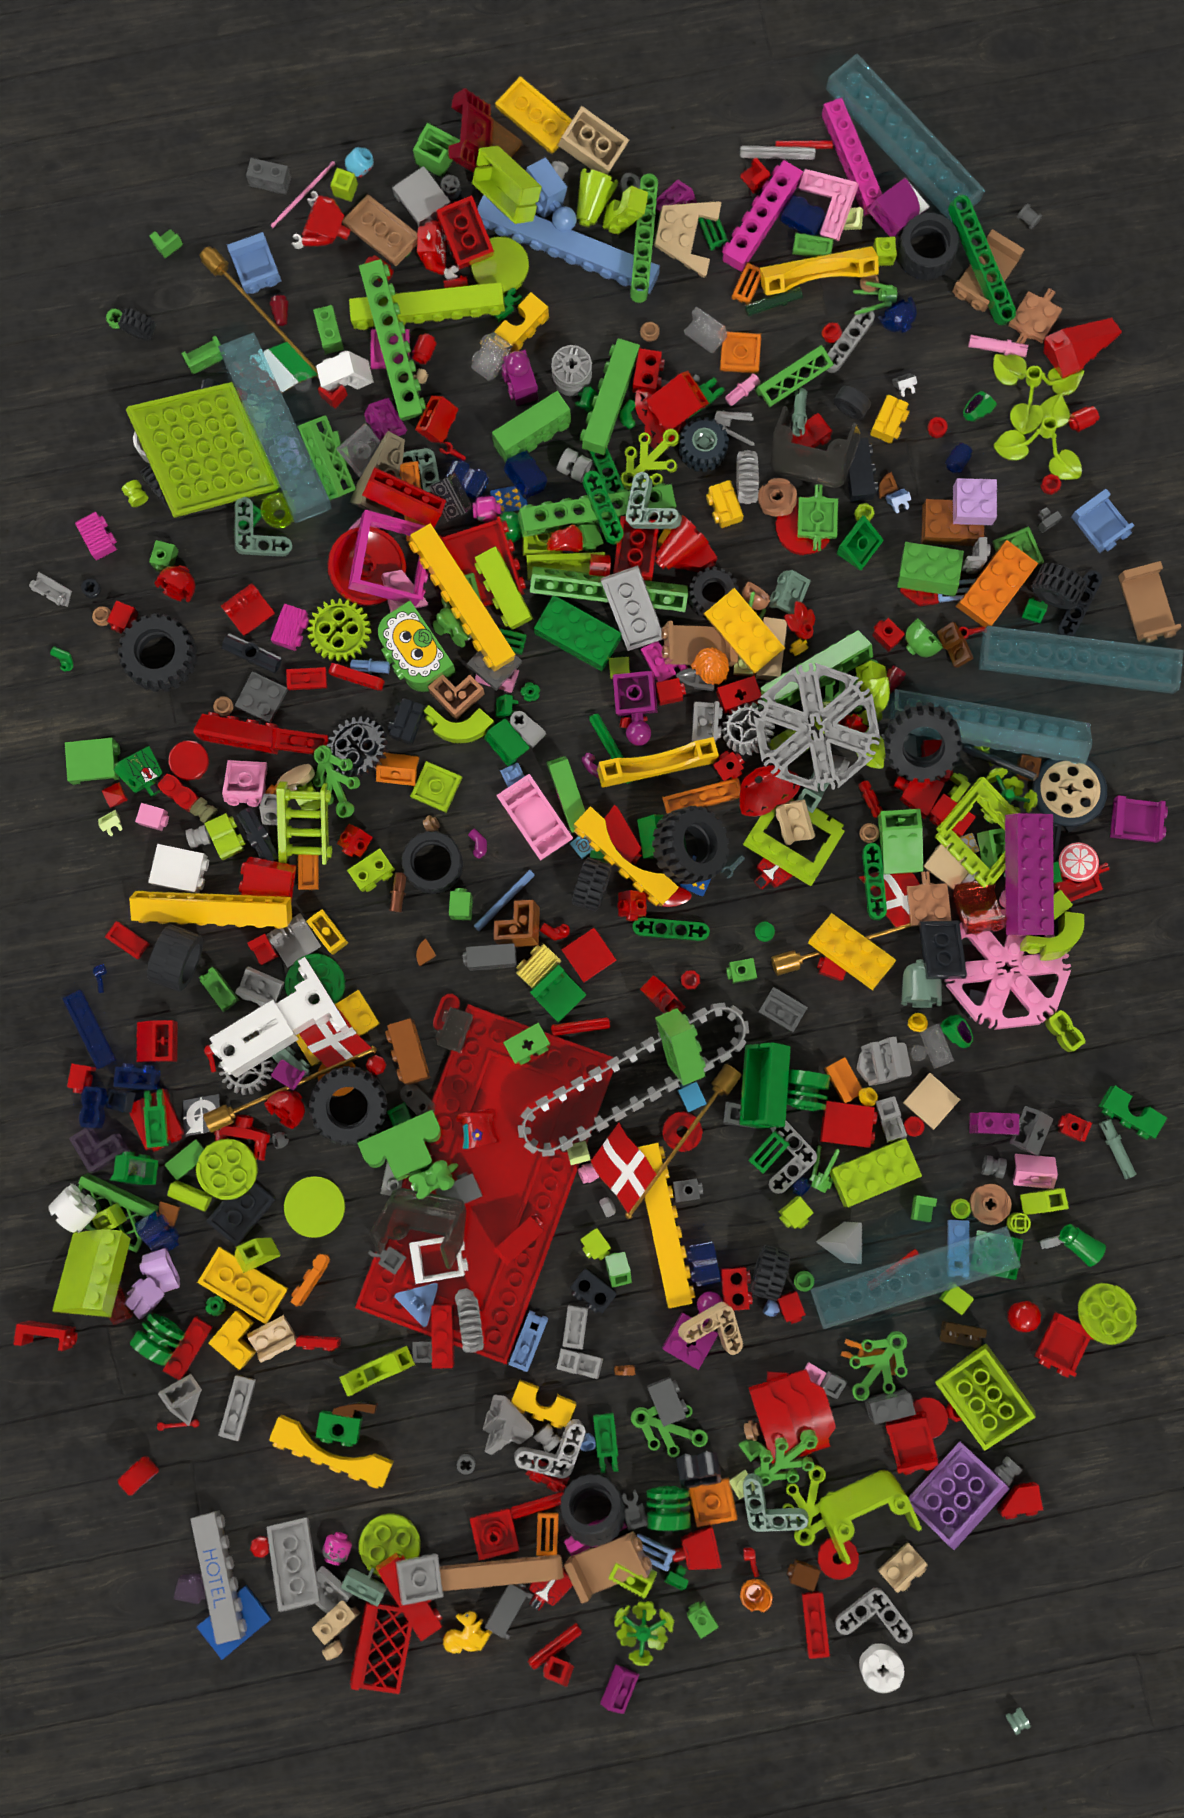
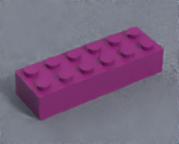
M1017 813L1005 815L1006 935H1054L1053 814Z

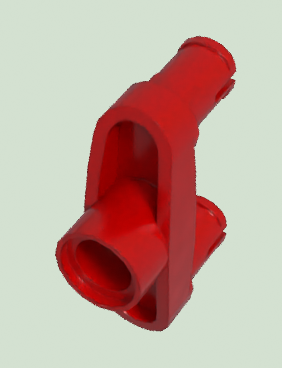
M236 1115L235 1124H230L214 1131V1135H216L215 1141L227 1139L229 1136L253 1139L255 1141L254 1155L256 1160L259 1158L262 1161L265 1160L270 1133L252 1127L254 1117L248 1115Z

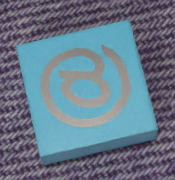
M578 836L570 843L581 859L585 858L593 850L589 846L590 841L585 837L582 839Z

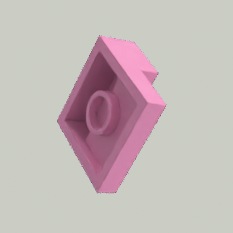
M228 760L222 792L224 802L232 806H237L239 803H247L251 807H256L261 804L263 795L266 792L267 762Z

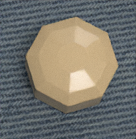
M336 1640L324 1648L322 1653L326 1660H331L340 1655L344 1647L340 1640Z

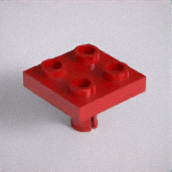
M510 1508L470 1518L479 1560L520 1549Z

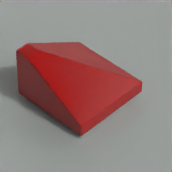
M120 782L102 790L110 808L128 800Z

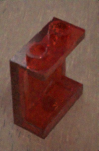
M978 881L955 884L953 898L966 935H977L985 931H999L1005 928L1007 917L1002 915L994 892L996 883L988 884L984 888Z

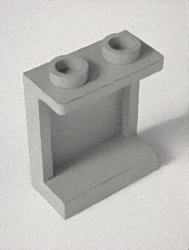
M424 166L393 187L395 198L398 202L401 201L417 222L418 227L424 226L429 221L438 220L436 210L450 205L449 199Z

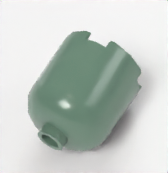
M922 959L916 960V963L907 966L903 972L901 1004L906 1006L907 1003H913L912 1007L932 1008L933 1003L941 1006V979H926L924 961Z

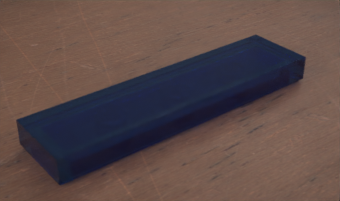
M78 990L63 998L96 1068L101 1069L116 1061L83 991Z

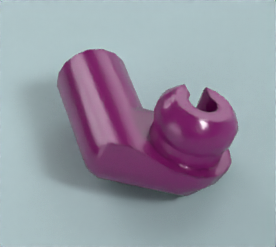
M474 828L468 836L475 842L473 855L476 858H481L487 852V840Z

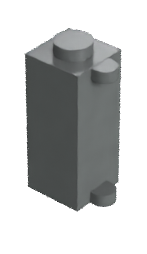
M525 1583L507 1585L486 1622V1629L501 1638H510L511 1635L507 1632L526 1596L532 1598L534 1595L528 1591L529 1589L526 1588L527 1585Z

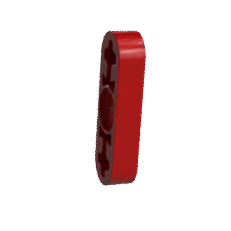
M331 663L328 671L334 677L378 691H382L385 682L379 677L335 663Z

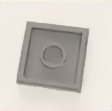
M438 1554L396 1562L402 1605L443 1597Z

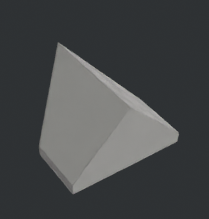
M843 1222L816 1241L842 1262L862 1264V1223Z
M189 1374L160 1391L158 1395L169 1411L189 1426L202 1389L193 1376Z

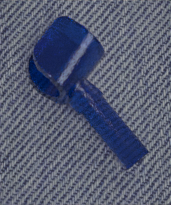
M101 964L94 967L93 973L97 978L99 993H104L102 975L107 974L105 965Z

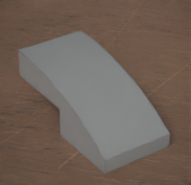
M895 1096L876 1101L878 1115L887 1143L906 1138L907 1134Z
M561 1349L556 1369L599 1379L603 1358Z

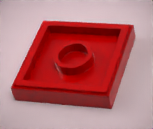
M595 928L562 949V952L583 983L617 961Z

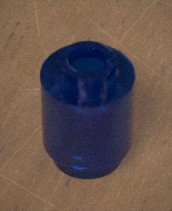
M959 443L958 446H955L945 461L947 469L952 473L962 472L972 457V449L964 443Z

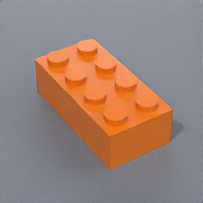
M1006 540L956 607L981 626H984L985 629H988L993 625L1038 563Z

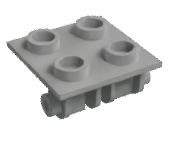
M301 913L292 918L288 927L276 928L267 934L269 941L274 945L287 968L293 965L297 959L321 947Z

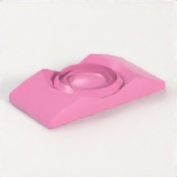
M530 774L497 795L499 801L540 861L573 839Z

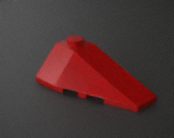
M1112 318L1062 329L1045 337L1043 352L1061 378L1064 379L1081 371L1090 359L1093 360L1102 348H1106L1121 334V330Z

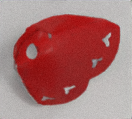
M637 389L635 396L636 411L639 419L645 424V433H648L651 437L650 446L655 449L658 446L657 443L660 444L663 441V434L666 430L660 426L659 419L650 411L646 400L656 393L658 389ZM641 394H643V396L645 397L642 402H641V398H642ZM642 409L648 410L647 416H645V412ZM685 421L675 429L678 434L684 428ZM651 430H652L654 433H656L655 436H654V438H652L653 434L651 433ZM670 436L669 441H674L675 436Z
M773 765L757 768L746 776L741 784V812L746 816L765 815L771 812L776 805H781L791 800L797 794L800 785L796 784L793 789L794 783L774 777L778 775L780 770L778 769L776 773L771 774L770 771L775 768ZM788 770L790 774L798 776L796 773ZM757 776L762 777L761 783L755 782Z

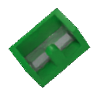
M122 1152V1155H116L114 1174L110 1180L136 1185H156L158 1160L150 1159V1155H138L137 1157L134 1152Z

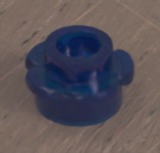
M799 1179L793 1185V1193L799 1197L803 1196L811 1187L808 1179L804 1181Z

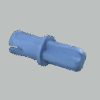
M372 659L351 660L350 668L360 672H369V674H372V672L389 674L390 664L388 661H373Z

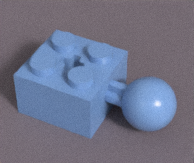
M545 157L526 168V172L542 186L539 200L535 202L537 205L536 212L543 219L553 214L552 222L554 227L559 231L566 232L574 228L577 220L576 214L570 207L563 206L567 186Z

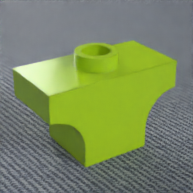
M311 781L306 785L302 786L300 784L296 786L297 789L295 790L316 792ZM296 799L302 810H317L321 808V800Z

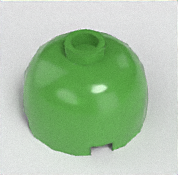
M917 618L906 631L905 639L908 643L906 648L912 655L918 654L921 657L927 658L938 653L943 646L936 636L925 627L926 625Z

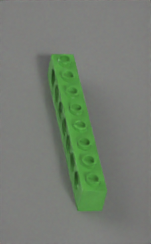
M381 259L359 265L399 417L402 421L422 416L426 405L423 397L420 398L418 393L421 390L418 378H414L413 372L416 371L413 359H409L408 353L411 352L408 340L404 341L403 334L406 331L403 321L399 322L398 314H401L398 302L394 303L393 295L396 294L393 284H389L388 276H390L388 265H384ZM382 279L383 284L380 287H374L375 280ZM387 298V305L379 306L380 299ZM387 317H392L393 323L389 326L384 325V320ZM392 336H397L398 342L394 345L389 344V339ZM397 355H403L404 357L400 364L394 363V358ZM402 374L409 375V379L405 383L399 381ZM407 393L414 394V398L410 402L404 400Z
M660 483L652 487L650 497L656 498L657 502L653 503L649 500L648 508H676L671 484L665 485V483ZM627 489L619 490L614 494L607 492L611 502L617 503L620 506L619 509L614 508L619 521L621 516H626L631 492ZM601 494L594 497L597 503L605 501ZM587 495L581 496L576 500L566 498L557 503L547 501L539 506L528 504L520 508L518 513L523 537L552 533L557 530H563L570 525H575L576 527L581 524L599 525ZM643 496L636 498L639 504L643 501ZM579 509L583 514L577 515L573 510ZM561 512L564 517L558 518L554 513ZM603 512L601 515L605 521L612 519V515L609 512ZM542 515L545 520L538 521L535 516Z
M533 566L530 593L609 602L601 582V578L604 576H592L589 573ZM644 580L654 608L686 611L688 586Z

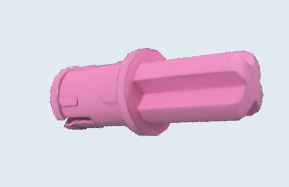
M752 374L743 383H738L737 388L725 397L726 402L733 406L744 396L747 397L748 393L761 383L759 378Z

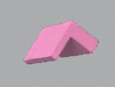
M1015 1154L1016 1169L1013 1185L1054 1189L1058 1176L1055 1157Z

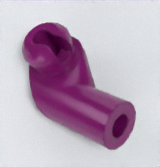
M588 752L585 754V757H582V763L589 773L599 779L598 766L592 763L595 760V756Z

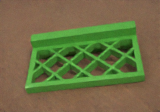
M89 1173L81 1176L78 1188L80 1192L83 1189L91 1192L92 1197L96 1201L97 1213L103 1211L98 1202L101 1198L107 1199L110 1206L118 1202L120 1207L126 1208L129 1215L126 1218L131 1220L134 1229L124 1232L122 1224L118 1225V1228L126 1235L135 1232L138 1239L136 1245L130 1243L128 1249L137 1253L154 1215L157 1214L159 1206ZM141 1215L147 1218L144 1226L138 1228L134 1217ZM91 1221L84 1227L90 1231L97 1230Z

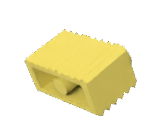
M544 944L541 947L537 945L530 952L532 956L529 960L526 961L524 959L516 967L518 969L516 974L532 989L561 962Z

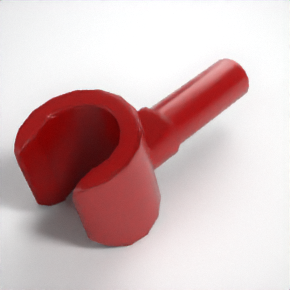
M443 442L447 445L448 449L445 451L439 448L441 453H450L465 461L466 457L454 450L451 443Z
M984 626L975 629L960 627L959 630L967 633L963 636L966 640L969 635L983 632L985 628Z
M622 717L620 727L627 728L632 722V718Z
M207 1045L204 1051L210 1062L211 1072H216L214 1052L210 1045Z
M744 1548V1560H750L753 1575L758 1577L755 1551L753 1548Z

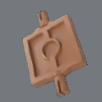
M1048 289L1043 298L1028 291L1016 311L1015 318L1009 322V327L1021 334L1015 343L1024 344L1027 338L1034 339L1040 343L1044 342L1045 337H1047L1062 312V308L1050 302L1055 294L1054 290L1051 292V289Z
M926 871V873L921 872L922 884L907 886L911 927L919 926L920 921H951L947 883H930L929 871Z

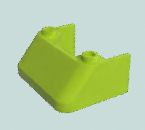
M880 1470L826 1495L819 1502L820 1513L839 1558L846 1564L851 1563L843 1543L850 1540L854 1535V1526L851 1520L888 1503L893 1513L897 1515L905 1514L910 1527L917 1531L922 1530L909 1498L894 1475L887 1470Z

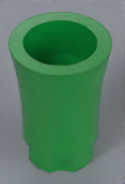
M1072 1224L1065 1226L1058 1237L1088 1267L1097 1264L1106 1250L1105 1243L1094 1239Z

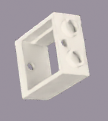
M459 1234L409 1243L416 1284L464 1276L465 1271L468 1270L467 1258L463 1259L462 1250H465L464 1239L460 1238ZM454 1241L459 1270L425 1276L420 1246Z

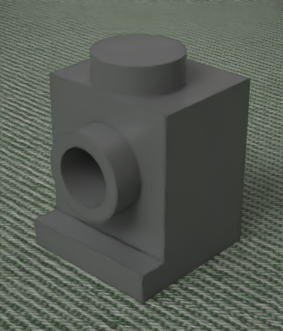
M697 1178L673 1182L675 1202L700 1199V1194H703L702 1182H698ZM687 1186L692 1187L691 1194L685 1193V1188Z

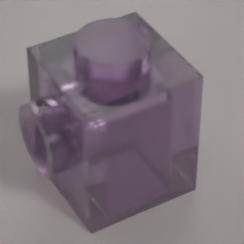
M196 1573L182 1574L178 1578L174 1599L199 1604L206 1597L202 1576Z

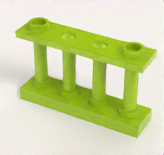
M280 781L276 788L279 862L287 863L289 856H292V854L322 855V864H327L328 858L332 857V846H329L328 802L331 801V790H328L327 783H323L320 792L291 791V789H288V782ZM291 799L321 800V811L291 809V807H288V801ZM291 817L320 818L321 829L292 828V826H289V819ZM292 836L322 837V847L293 846L289 844V838Z

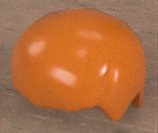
M752 1579L745 1582L741 1587L740 1598L742 1604L750 1611L759 1610L765 1612L771 1606L773 1597L770 1587L766 1582Z

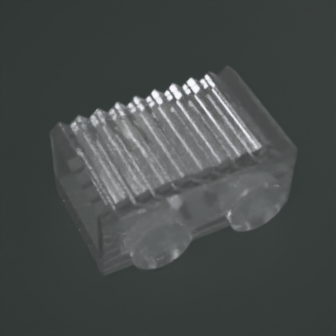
M495 332L486 334L480 342L482 345L481 349L472 357L473 364L471 369H474V371L487 380L497 377L501 365L504 364L503 357L507 356L513 345Z

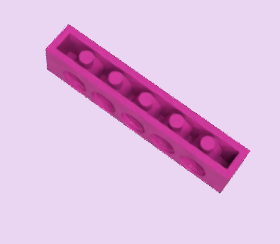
M839 98L824 104L822 117L848 180L859 184L855 196L859 206L863 209V216L870 214L868 208L882 195V192L843 99Z
M783 160L780 166L777 165L775 167L772 179L770 181L767 180L762 188L763 193L760 197L757 196L754 199L752 210L745 213L742 219L743 224L741 227H736L732 234L733 239L730 243L727 242L722 250L725 263L743 272L746 263L750 261L801 182L802 170ZM783 183L785 184V186H779L777 184ZM768 198H773L775 201H774V202H770V201H768L767 199H768ZM762 213L765 217H759L757 214ZM754 229L755 232L750 233L747 230ZM738 244H743V245H745L746 247H745V248H739L737 245H738Z

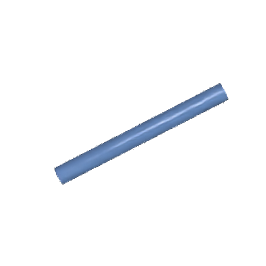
M529 870L474 927L480 931L535 876L534 873Z

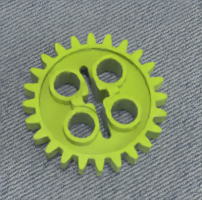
M339 598L338 604H335L334 600L331 599V605L329 606L324 602L325 608L317 607L319 613H312L315 620H309V623L313 626L307 628L312 633L308 635L309 640H314L311 642L312 647L317 646L315 651L317 653L322 651L323 658L329 655L330 661L336 657L337 661L340 662L341 657H344L347 662L349 655L355 659L354 653L362 654L360 647L367 648L364 641H370V637L366 635L372 633L371 629L366 628L371 625L370 621H365L368 618L367 614L361 615L363 608L357 609L356 603L350 606L349 600L343 604L341 598ZM338 614H344L345 617L342 620L338 621L335 619ZM326 626L331 628L327 634L321 633L322 628ZM352 627L358 628L355 634H349L348 632ZM337 628L342 629L343 632H342V633L337 632L336 629H337ZM336 641H344L341 647H334Z

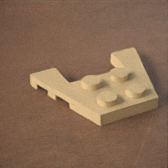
M722 202L662 206L654 246L673 259L676 258L684 266L699 273V276L705 278L710 259L691 254L698 217L717 221Z

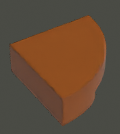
M891 472L885 475L880 482L878 488L879 498L898 491Z
M427 939L423 940L417 949L416 957L419 966L437 956Z
M160 1201L159 1212L165 1223L174 1227L180 1207Z
M633 1365L615 1366L614 1372L615 1375L620 1376L635 1375V1367Z

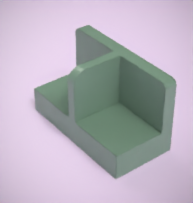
M351 1568L341 1588L378 1607L387 1586L371 1578L374 1568H371L368 1576Z

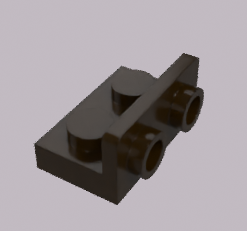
M942 1321L939 1340L980 1348L981 1338H986L987 1330L981 1327Z

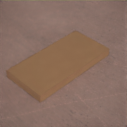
M369 195L342 220L343 225L351 229L353 233L395 266L417 245V233Z

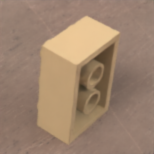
M581 106L561 137L558 146L592 170L608 175L629 139Z

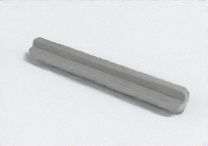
M741 146L740 157L813 160L815 158V148Z

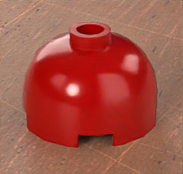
M181 565L179 567H166L155 581L157 588L160 586L164 589L163 594L180 602L182 598L189 602L196 588L195 580L189 573V569Z
M278 1091L264 1103L271 1115L275 1113L281 1119L279 1122L291 1129L299 1125L305 1113V1106L302 1102L303 1098L296 1091Z

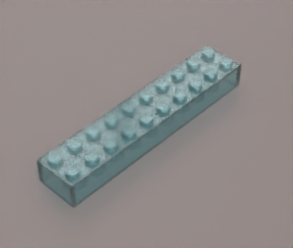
M858 54L854 55L828 77L826 89L835 99H843L848 113L952 224L953 221L949 214L948 206L957 196L966 195L970 199L972 206L981 201L985 189ZM956 202L957 208L962 210V205Z
M253 332L218 346L221 358L295 523L330 510L331 504L255 333Z
M987 626L982 635L979 670L1174 694L1180 689L1184 650Z
M895 689L890 707V719H894L895 713L898 710L904 711V707L909 704L911 707L916 706L917 702H922V705H927V702L934 703V707L940 705L945 709V712H950L954 720L957 721L962 743L978 747L985 746L995 750L1002 749L1013 753H1025L1034 757L1042 756L1053 760L1070 761L1074 764H1086L1092 747L1090 723L898 689ZM929 727L916 728L910 732L916 736L942 739L938 731Z
M1005 1226L811 1288L810 1290L823 1329L1021 1266L1009 1231Z

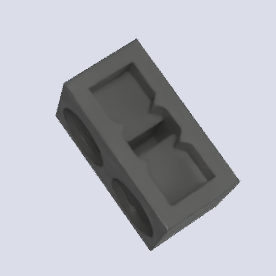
M253 158L250 159L246 177L251 187L287 195L291 180L288 166Z

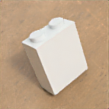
M157 844L148 883L189 893H199L200 890H203L205 883L203 874L209 866L208 856L204 853Z

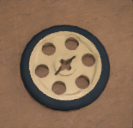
M1064 754L1047 760L1040 766L1039 776L1032 783V790L1037 793L1038 802L1036 806L1042 814H1053V822L1063 826H1078L1093 820L1101 812L1107 799V784L1101 770L1090 760L1078 755ZM1075 767L1078 770V775L1070 776L1067 769ZM1049 774H1058L1059 781L1056 783L1051 782ZM1083 780H1092L1093 787L1090 789L1085 788ZM1068 786H1072L1071 789L1075 791H1073L1071 794H1068V791L1065 789H1067ZM1054 792L1057 797L1056 800H1047L1046 793ZM1088 798L1091 801V805L1083 807L1080 804V799ZM1069 804L1072 807V812L1069 814L1064 813L1061 809L1062 805Z

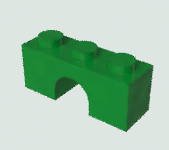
M1110 1086L1098 1106L1103 1109L1102 1113L1110 1118L1116 1117L1120 1120L1119 1123L1128 1129L1132 1127L1137 1130L1136 1134L1143 1139H1155L1167 1117L1151 1107L1144 1108L1139 1116H1133L1128 1109V1104L1133 1096L1117 1086Z

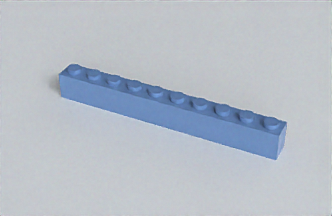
M483 195L477 209L485 229H491L500 236L506 235L511 237L518 243L528 244L535 250H543L552 257L565 259L569 264L580 265L586 271L600 273L602 277L617 280L621 285L631 286L634 255L572 230L566 232L559 231L554 227L553 222L535 216L532 222L514 224ZM652 262L650 268V279L648 289L649 294L651 293L653 286L659 275V265L654 264Z

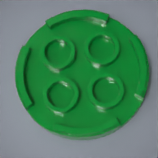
M308 954L297 959L290 967L285 978L287 996L296 992L297 990L294 986L305 980L298 970L301 967L298 961L305 957L334 1005L337 1004L345 990V977L341 967L333 959L322 954ZM314 999L312 1005L317 1004L320 999Z

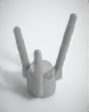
M717 410L715 420L717 425L720 423L723 425L722 430L726 429L727 434L754 446V442L726 428V426L730 427L731 419L753 421L754 418L751 417V413Z

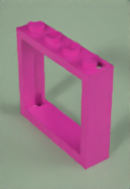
M365 510L360 520L348 589L402 603L411 601L414 606H417L420 600L423 601L425 594L423 584L424 582L426 583L429 571L422 567L419 559L413 594L360 579L370 525L409 536L425 526Z

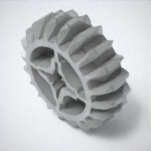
M744 450L737 454V498L740 503L751 504L756 503L758 500V456L755 451Z
M745 702L744 708L738 706L737 711L731 709V716L726 715L728 721L723 722L725 727L722 729V733L725 735L723 739L727 742V746L732 748L735 753L739 752L741 755H744L747 752L748 755H752L753 750L759 753L753 716L762 718V715H756L754 711H763V706H757L756 703H752L749 706ZM771 722L766 723L764 726L767 743H771L769 737L774 736V732L771 730L775 729V725ZM735 731L740 733V741L736 740Z
M233 1049V1052H229V1056L235 1053V1049ZM264 1060L261 1062V1070L254 1066L251 1069L255 1072L246 1071L238 1076L237 1081L232 1074L229 1075L225 1071L219 1072V1075H226L222 1082L227 1083L230 1081L227 1088L231 1089L235 1086L234 1093H238L241 1089V1094L246 1095L248 1089L250 1094H254V1087L257 1091H261L259 1084L267 1086L268 1084L264 1079L272 1078L270 1075H267V1071L272 1072L273 1068L267 1065L272 1064L273 1060ZM249 1075L259 1076L254 1082L243 1084Z
M470 1296L458 1299L457 1308L463 1350L471 1353L482 1350L484 1345L478 1300L476 1297Z

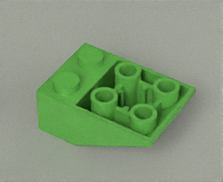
M921 810L881 811L878 815L883 874L923 872Z

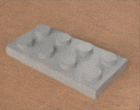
M639 566L601 578L603 588L627 650L629 651L662 640V627Z
M308 1518L268 1526L267 1533L278 1611L283 1612L321 1603Z

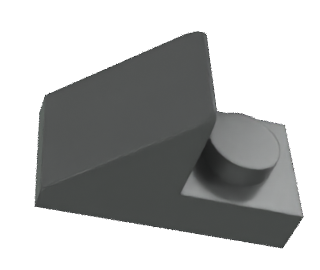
M726 1102L725 1125L753 1128L740 1125V1104Z

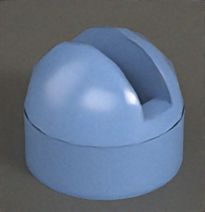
M768 1299L763 1308V1313L771 1317L776 1316L780 1311V1306L776 1301Z
M585 1433L580 1449L582 1451H591L596 1447L595 1438L592 1434Z

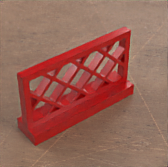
M365 1601L350 1679L351 1689L359 1690L361 1688L395 1694L400 1693L412 1626L409 1621L401 1626L395 1617L402 1613L399 1606L379 1603L377 1607ZM378 1609L387 1610L390 1614V1617L382 1623L377 1618ZM393 1619L398 1629L388 1635L383 1626ZM381 1628L386 1638L376 1644L372 1638L373 1633ZM401 1631L405 1636V1641L397 1647L391 1638ZM389 1640L394 1650L384 1656L379 1647ZM377 1649L382 1659L372 1665L368 1659L369 1654ZM397 1652L401 1657V1662L393 1668L387 1659ZM385 1661L390 1671L380 1677L375 1668ZM373 1670L378 1680L372 1684L364 1683L365 1675ZM393 1673L397 1678L396 1687L387 1686L383 1680Z

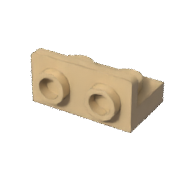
M805 799L789 801L776 808V818L780 823L781 835L786 845H791L794 841L809 840L815 837Z
M284 1315L247 1334L260 1362L269 1360L276 1354L289 1350L296 1345L295 1332Z
M907 1542L878 1571L898 1593L900 1590L902 1592L905 1591L915 1576L919 1577L925 1572L927 1563Z
M342 1600L312 1628V1631L326 1645L352 1622L360 1612L356 1607L350 1609L346 1602Z

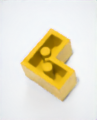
M239 1309L232 1314L209 1344L240 1370L256 1353V1350L242 1339L255 1322Z

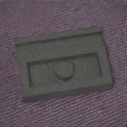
M773 987L759 1013L793 1033L808 1007Z

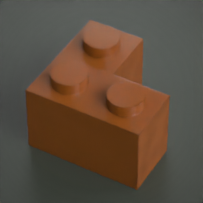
M534 900L514 901V919L494 921V941L498 945L515 944L516 947L539 945L540 908Z

